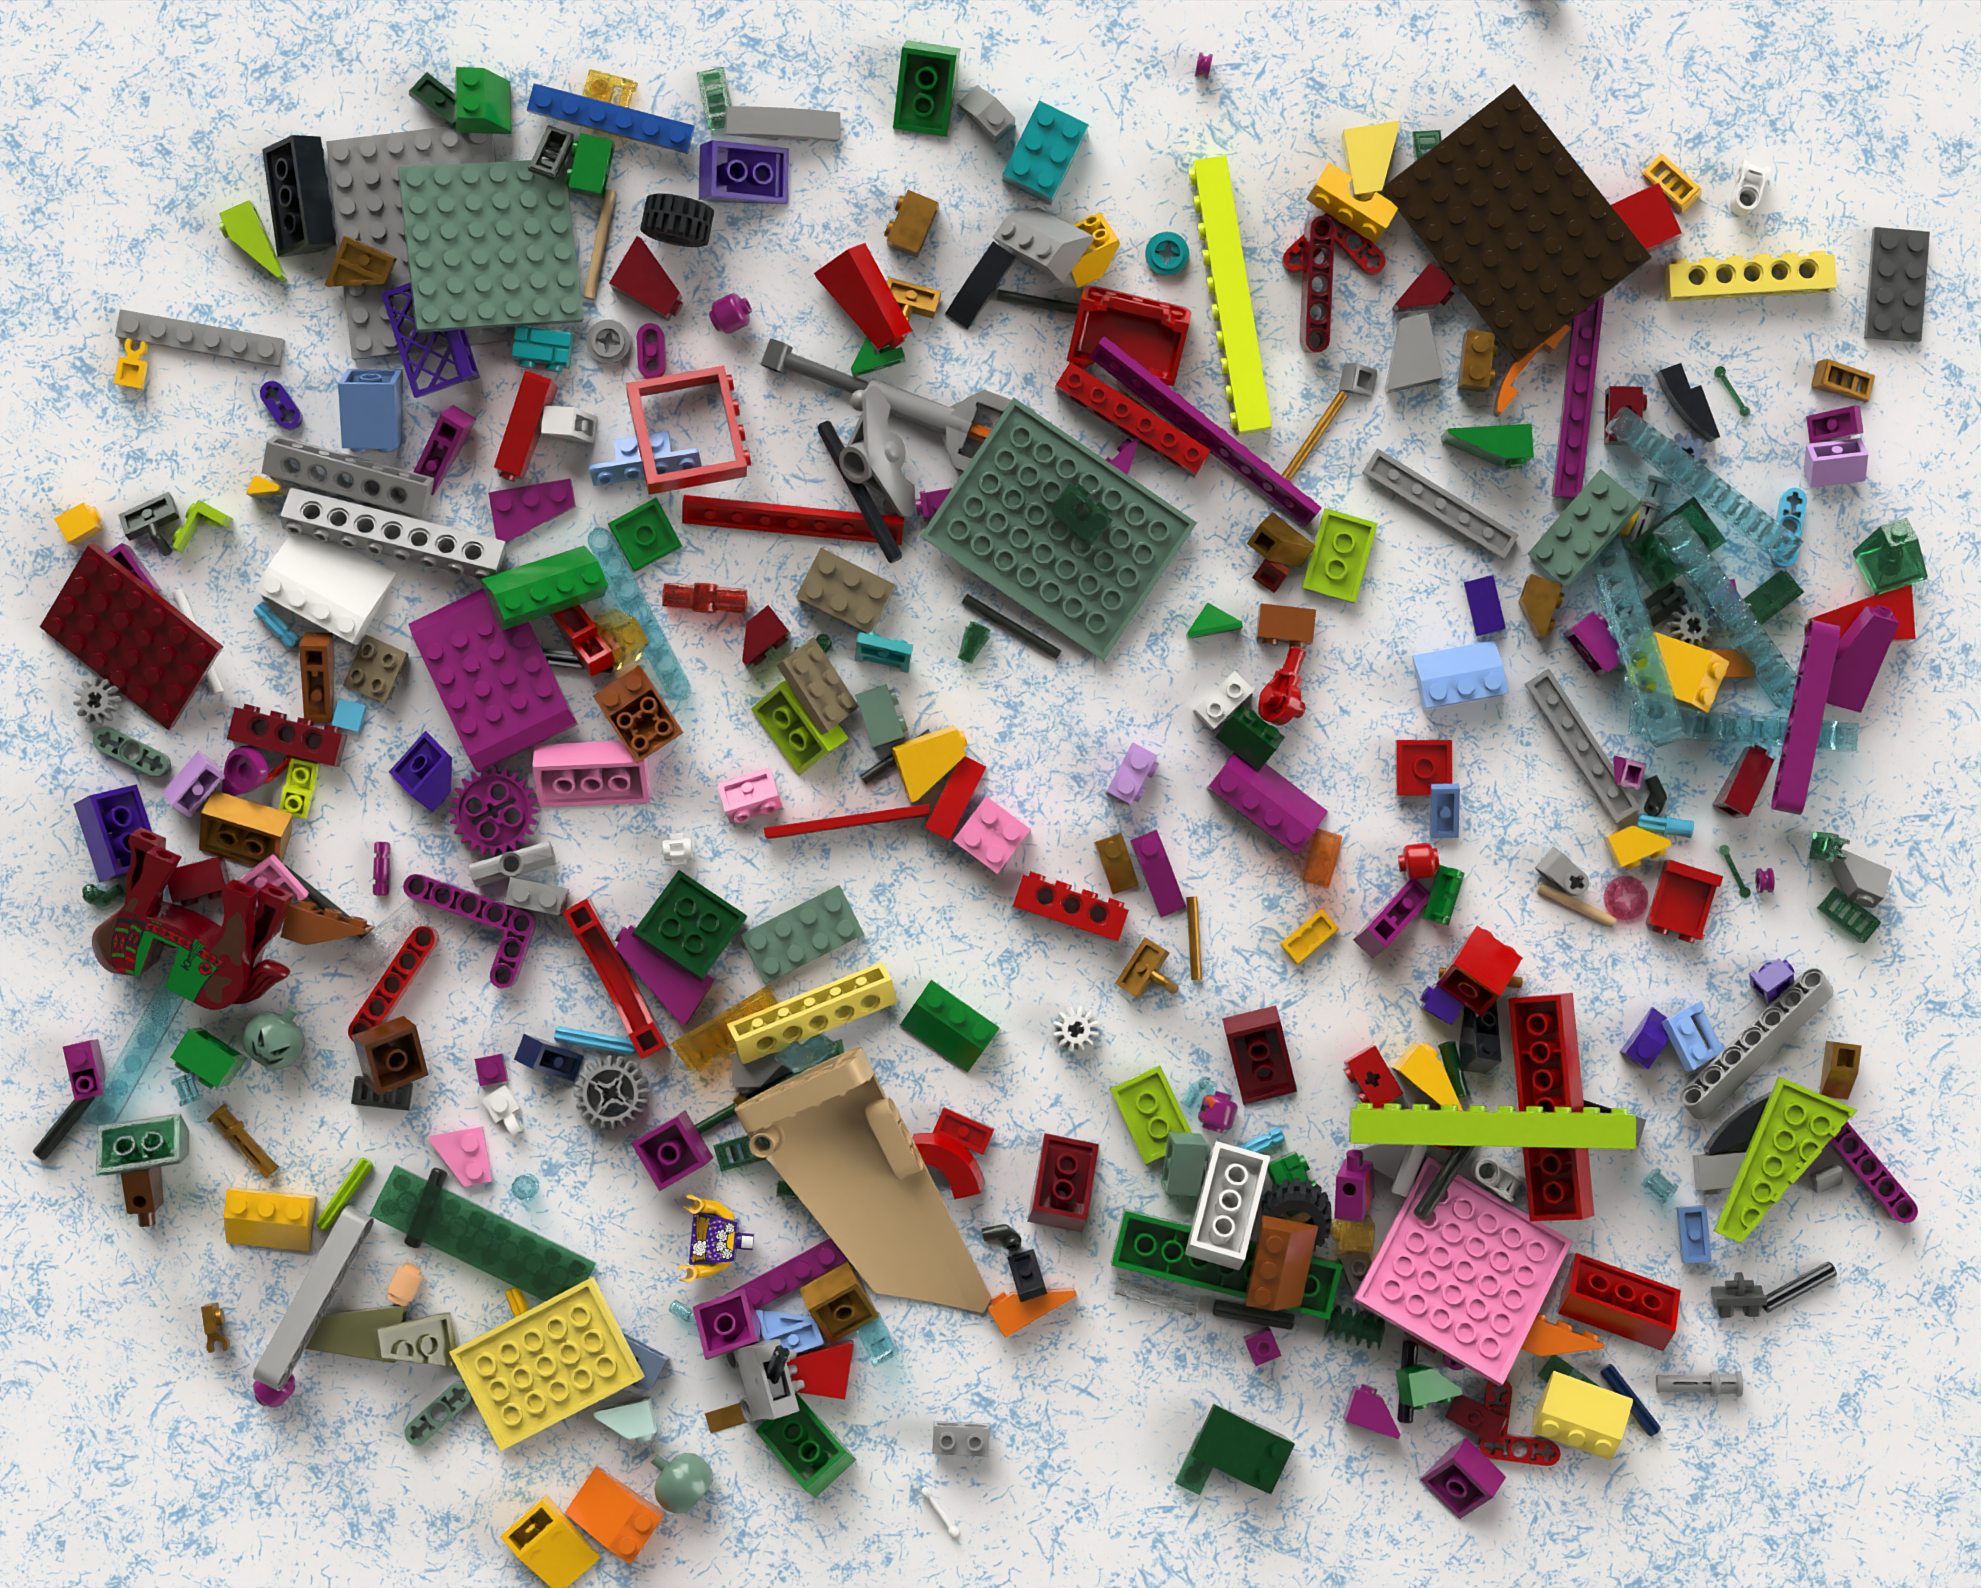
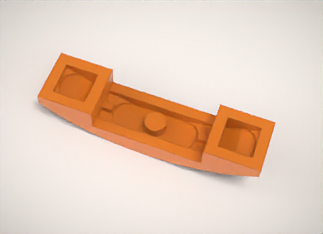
M1568 325L1561 328L1518 363L1514 361L1504 376L1496 395L1493 414L1496 417L1505 410L1518 394V391L1511 386V383L1540 348L1550 353L1571 329Z

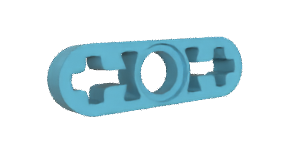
M1799 488L1786 490L1779 499L1770 551V560L1778 568H1786L1793 565L1798 557L1807 505V496ZM1795 494V499L1800 500V504L1793 507L1792 514L1798 513V517L1794 515L1784 516L1783 513H1788L1791 508V503L1787 502V498ZM1785 520H1790L1795 524L1796 530L1792 536L1785 535L1781 530V525ZM1779 539L1783 541L1793 540V544L1789 543L1786 547V553L1790 554V558L1781 562L1782 558L1777 556V552L1784 549L1785 542L1779 543Z

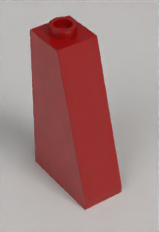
M866 243L847 249L814 273L818 281L877 349L888 345L893 349L904 343L905 339L903 337L913 331Z
M528 370L524 372L494 468L500 471L499 476L512 482H515L516 478L524 480L541 435L540 417L543 414L544 405L552 406L558 390L552 379Z
M1912 583L1898 586L1808 619V624L1811 620L1839 625L1840 640L1866 606L1872 608L1883 606L1892 610V614L1899 622L1891 642L1916 639ZM1805 624L1804 635H1806L1808 624Z

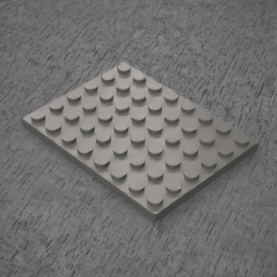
M446 126L326 141L339 247L343 237L348 236L397 258L387 284L343 286L353 360L400 355L381 294L387 290L410 283L398 167L496 162L493 134L458 133L455 126L452 129ZM403 294L390 297L394 309L402 312L408 297ZM412 302L407 315L415 319ZM407 318L404 319L400 330L402 335L410 338L416 325ZM516 326L466 329L465 331L470 346L514 341ZM419 332L415 341L427 347L434 332ZM438 335L432 350L447 349V339ZM413 344L409 354L424 352L425 350Z

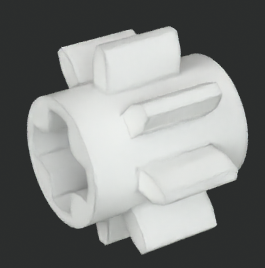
M683 832L669 833L670 840H663L664 860H672V866L686 865V859L693 858L691 838H684Z

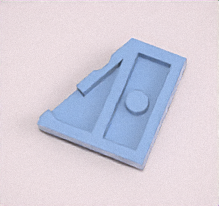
M756 1310L761 1322L760 1330L764 1340L780 1339L783 1348L793 1349L796 1354L825 1344L820 1328L813 1317Z

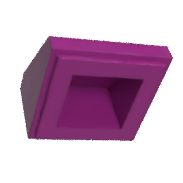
M1614 755L1615 784L1640 790L1646 763Z

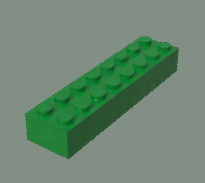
M1123 1209L1110 1261L1111 1266L1246 1299L1245 1292L1257 1241H1249L1245 1261L1240 1270L1185 1255L1192 1225ZM1312 1255L1301 1306L1286 1309L1330 1320L1343 1265L1337 1261Z

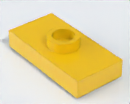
M1320 908L1279 945L1296 965H1299L1339 930V927Z

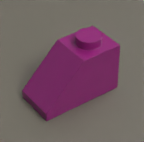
M1361 1384L1360 1388L1353 1386L1343 1419L1346 1422L1399 1439L1400 1432L1383 1398L1376 1394L1378 1389L1365 1384Z

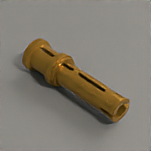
M224 1103L208 1117L207 1121L209 1123L213 1122L224 1134L223 1138L227 1141L231 1140L264 1175V1178H268L279 1168V1165L244 1130V1122L242 1120L238 1121L227 1109L228 1105Z

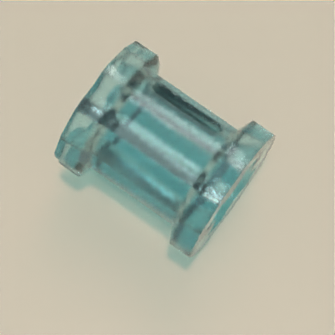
M193 1072L171 1080V1084L176 1086L180 1097V1107L204 1098L203 1094L198 1092L194 1081L195 1073Z
M1657 1167L1641 1183L1644 1188L1648 1187L1659 1197L1661 1204L1667 1202L1679 1187L1676 1183L1672 1184L1666 1179Z
M528 1173L517 1177L511 1185L513 1195L519 1200H528L534 1197L540 1188L538 1179ZM524 1180L526 1184L532 1185V1188L528 1190V1194H526L525 1190H520L519 1185Z

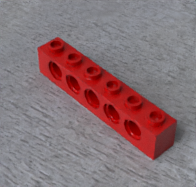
M1072 362L1068 364L1055 385L1057 392L1130 438H1139L1141 445L1194 478L1211 452L1209 448Z

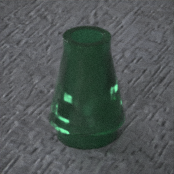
M970 621L969 626H965L960 652L957 657L973 664L976 656L990 639L988 635L991 630L979 623Z

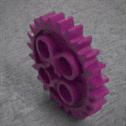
M496 766L492 767L491 774L486 769L481 771V776H478L473 771L470 772L472 781L463 778L461 781L465 786L464 789L456 787L454 789L459 794V798H450V801L457 804L456 808L448 810V812L456 814V818L452 819L450 824L459 825L454 834L463 833L464 836L461 843L465 844L471 841L470 850L472 851L480 846V854L485 855L488 848H490L492 856L497 855L498 849L503 854L508 852V846L514 851L518 850L516 842L520 841L526 844L525 833L534 835V832L529 828L530 824L537 825L539 823L532 819V815L540 813V810L532 808V805L538 802V799L530 798V795L535 791L534 788L525 789L524 787L528 780L523 779L518 782V772H514L509 777V769L505 767L501 774H499ZM497 785H503L506 788V795L501 800H496L493 796V790ZM478 798L482 803V809L479 813L473 814L469 810V803L473 799ZM516 798L515 803L497 812V818L495 816H488L478 824H473V820L491 812V805L500 807L510 799ZM511 809H517L520 813V819L515 824H510L506 818L508 811ZM491 822L495 825L496 832L494 836L486 838L482 832L483 826Z

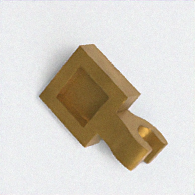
M218 1302L202 1306L201 1311L205 1335L207 1334L206 1348L208 1353L215 1351V1341L222 1343L223 1351L229 1350L230 1341L220 1332L222 1330L221 1325L225 1324L223 1309H219Z

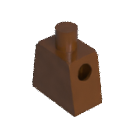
M161 1159L132 1160L121 1172L126 1210L128 1214H138L139 1227L153 1226L156 1224L155 1212L163 1204L164 1200Z

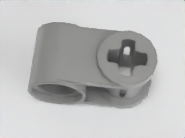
M1552 847L1535 867L1544 878L1570 896L1583 894L1589 887L1588 876L1555 847ZM1578 877L1580 879L1578 882L1580 888L1571 889L1572 882L1569 879Z

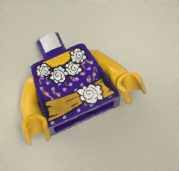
M691 1194L686 1196V1198L694 1200L692 1207H683L684 1210L693 1213L689 1265H679L678 1269L687 1270V1276L683 1279L680 1278L679 1281L691 1282L697 1278L713 1276L727 1269L731 1262L735 1261L737 1249L753 1250L754 1234L738 1232L739 1220L735 1219L734 1213L719 1201L700 1199Z

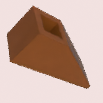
M299 900V902L289 906L280 937L303 945H310L366 934L374 931L375 926L367 924V920L356 916L346 918L341 916V912L338 910L325 908L324 911L315 908L316 904L313 902Z

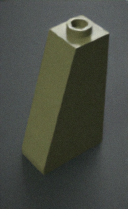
M397 1304L324 1314L305 1349L395 1363L398 1360L376 1357L372 1329L405 1322L408 1305L401 1306Z

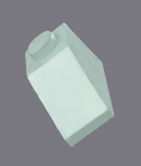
M651 1397L597 1408L593 1412L597 1420L626 1439L635 1438L636 1442L652 1439V1434H655L658 1430Z

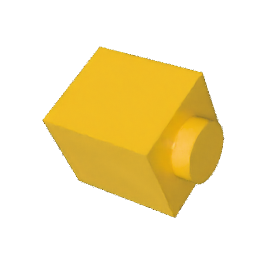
M84 502L54 518L67 543L74 546L103 530L100 524L103 519L95 506L91 507Z

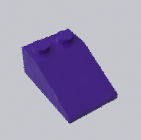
M715 140L701 144L699 156V200L723 203L787 204L789 148Z

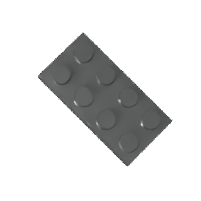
M1874 227L1872 229L1864 338L1918 343L1922 341L1930 232Z

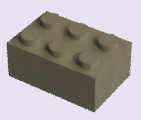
M820 548L796 595V599L862 633H874L896 586Z

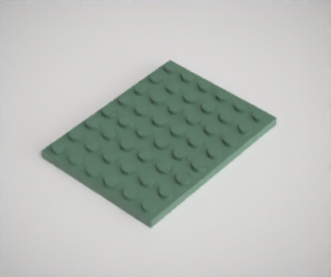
M1013 397L920 537L1104 661L1197 522Z

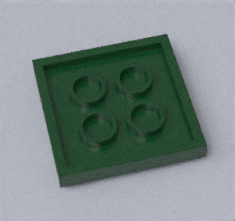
M678 870L635 928L632 937L699 982H702L748 916Z

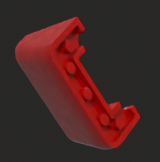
M1085 286L1080 299L1067 361L1082 369L1088 368V365H1093L1095 362L1088 356L1103 336H1105L1132 359L1138 361L1146 370L1158 377L1165 385L1174 386L1189 328L1191 310L1183 306L1103 287Z

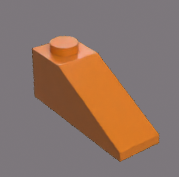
M1075 1289L1046 1290L1047 1294L1024 1302H1020L1017 1292H1011L1006 1295L1005 1291L990 1299L992 1304L988 1306V1310L1006 1338L1076 1297L1077 1292Z

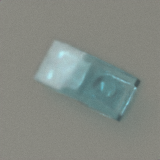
M821 1033L811 1037L803 1044L795 1040L774 1057L777 1062L791 1072L796 1073L826 1061L839 1052L835 1042Z

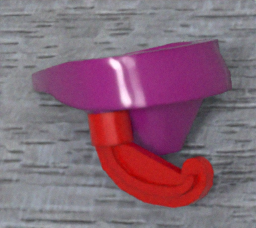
M246 745L233 749L225 762V779L222 781V793L238 796L254 791L263 784L270 783L271 780L280 775L289 766L292 757L290 755L284 757V761L269 773L267 762L256 748Z

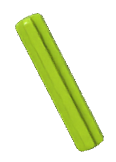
M364 1157L359 1159L316 1220L315 1224L320 1229L328 1231L373 1168L371 1161Z

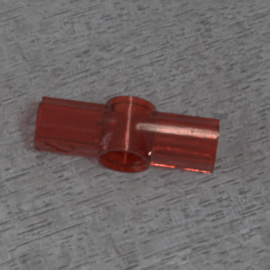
M664 583L662 606L692 609L694 612L716 613V611L746 613L748 590L718 587L719 585L710 583H694V585Z

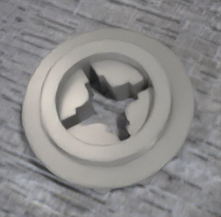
M602 320L590 328L586 338L587 349L590 355L604 364L617 363L627 355L631 346L630 335L621 323L615 320ZM611 331L612 339L620 343V345H611L608 353H606L605 345L597 340L607 339Z

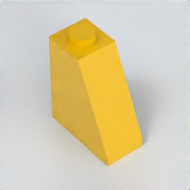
M952 725L891 746L907 799L911 803L922 797L966 756L964 747L968 745L963 731H958Z

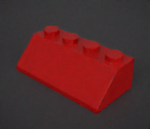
M1575 1253L1561 1292L1558 1314L1664 1351L1676 1332L1681 1290Z

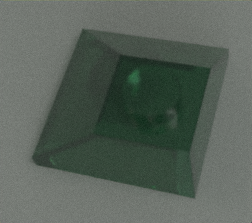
M1907 518L1880 526L1853 550V556L1874 596L1926 580L1928 577L1918 537Z

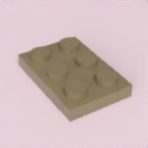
M815 638L805 642L776 665L821 735L829 732L859 707Z

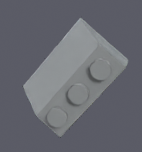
M1039 207L1009 214L992 236L1002 248L1017 259L1063 283L1095 239L1091 234Z

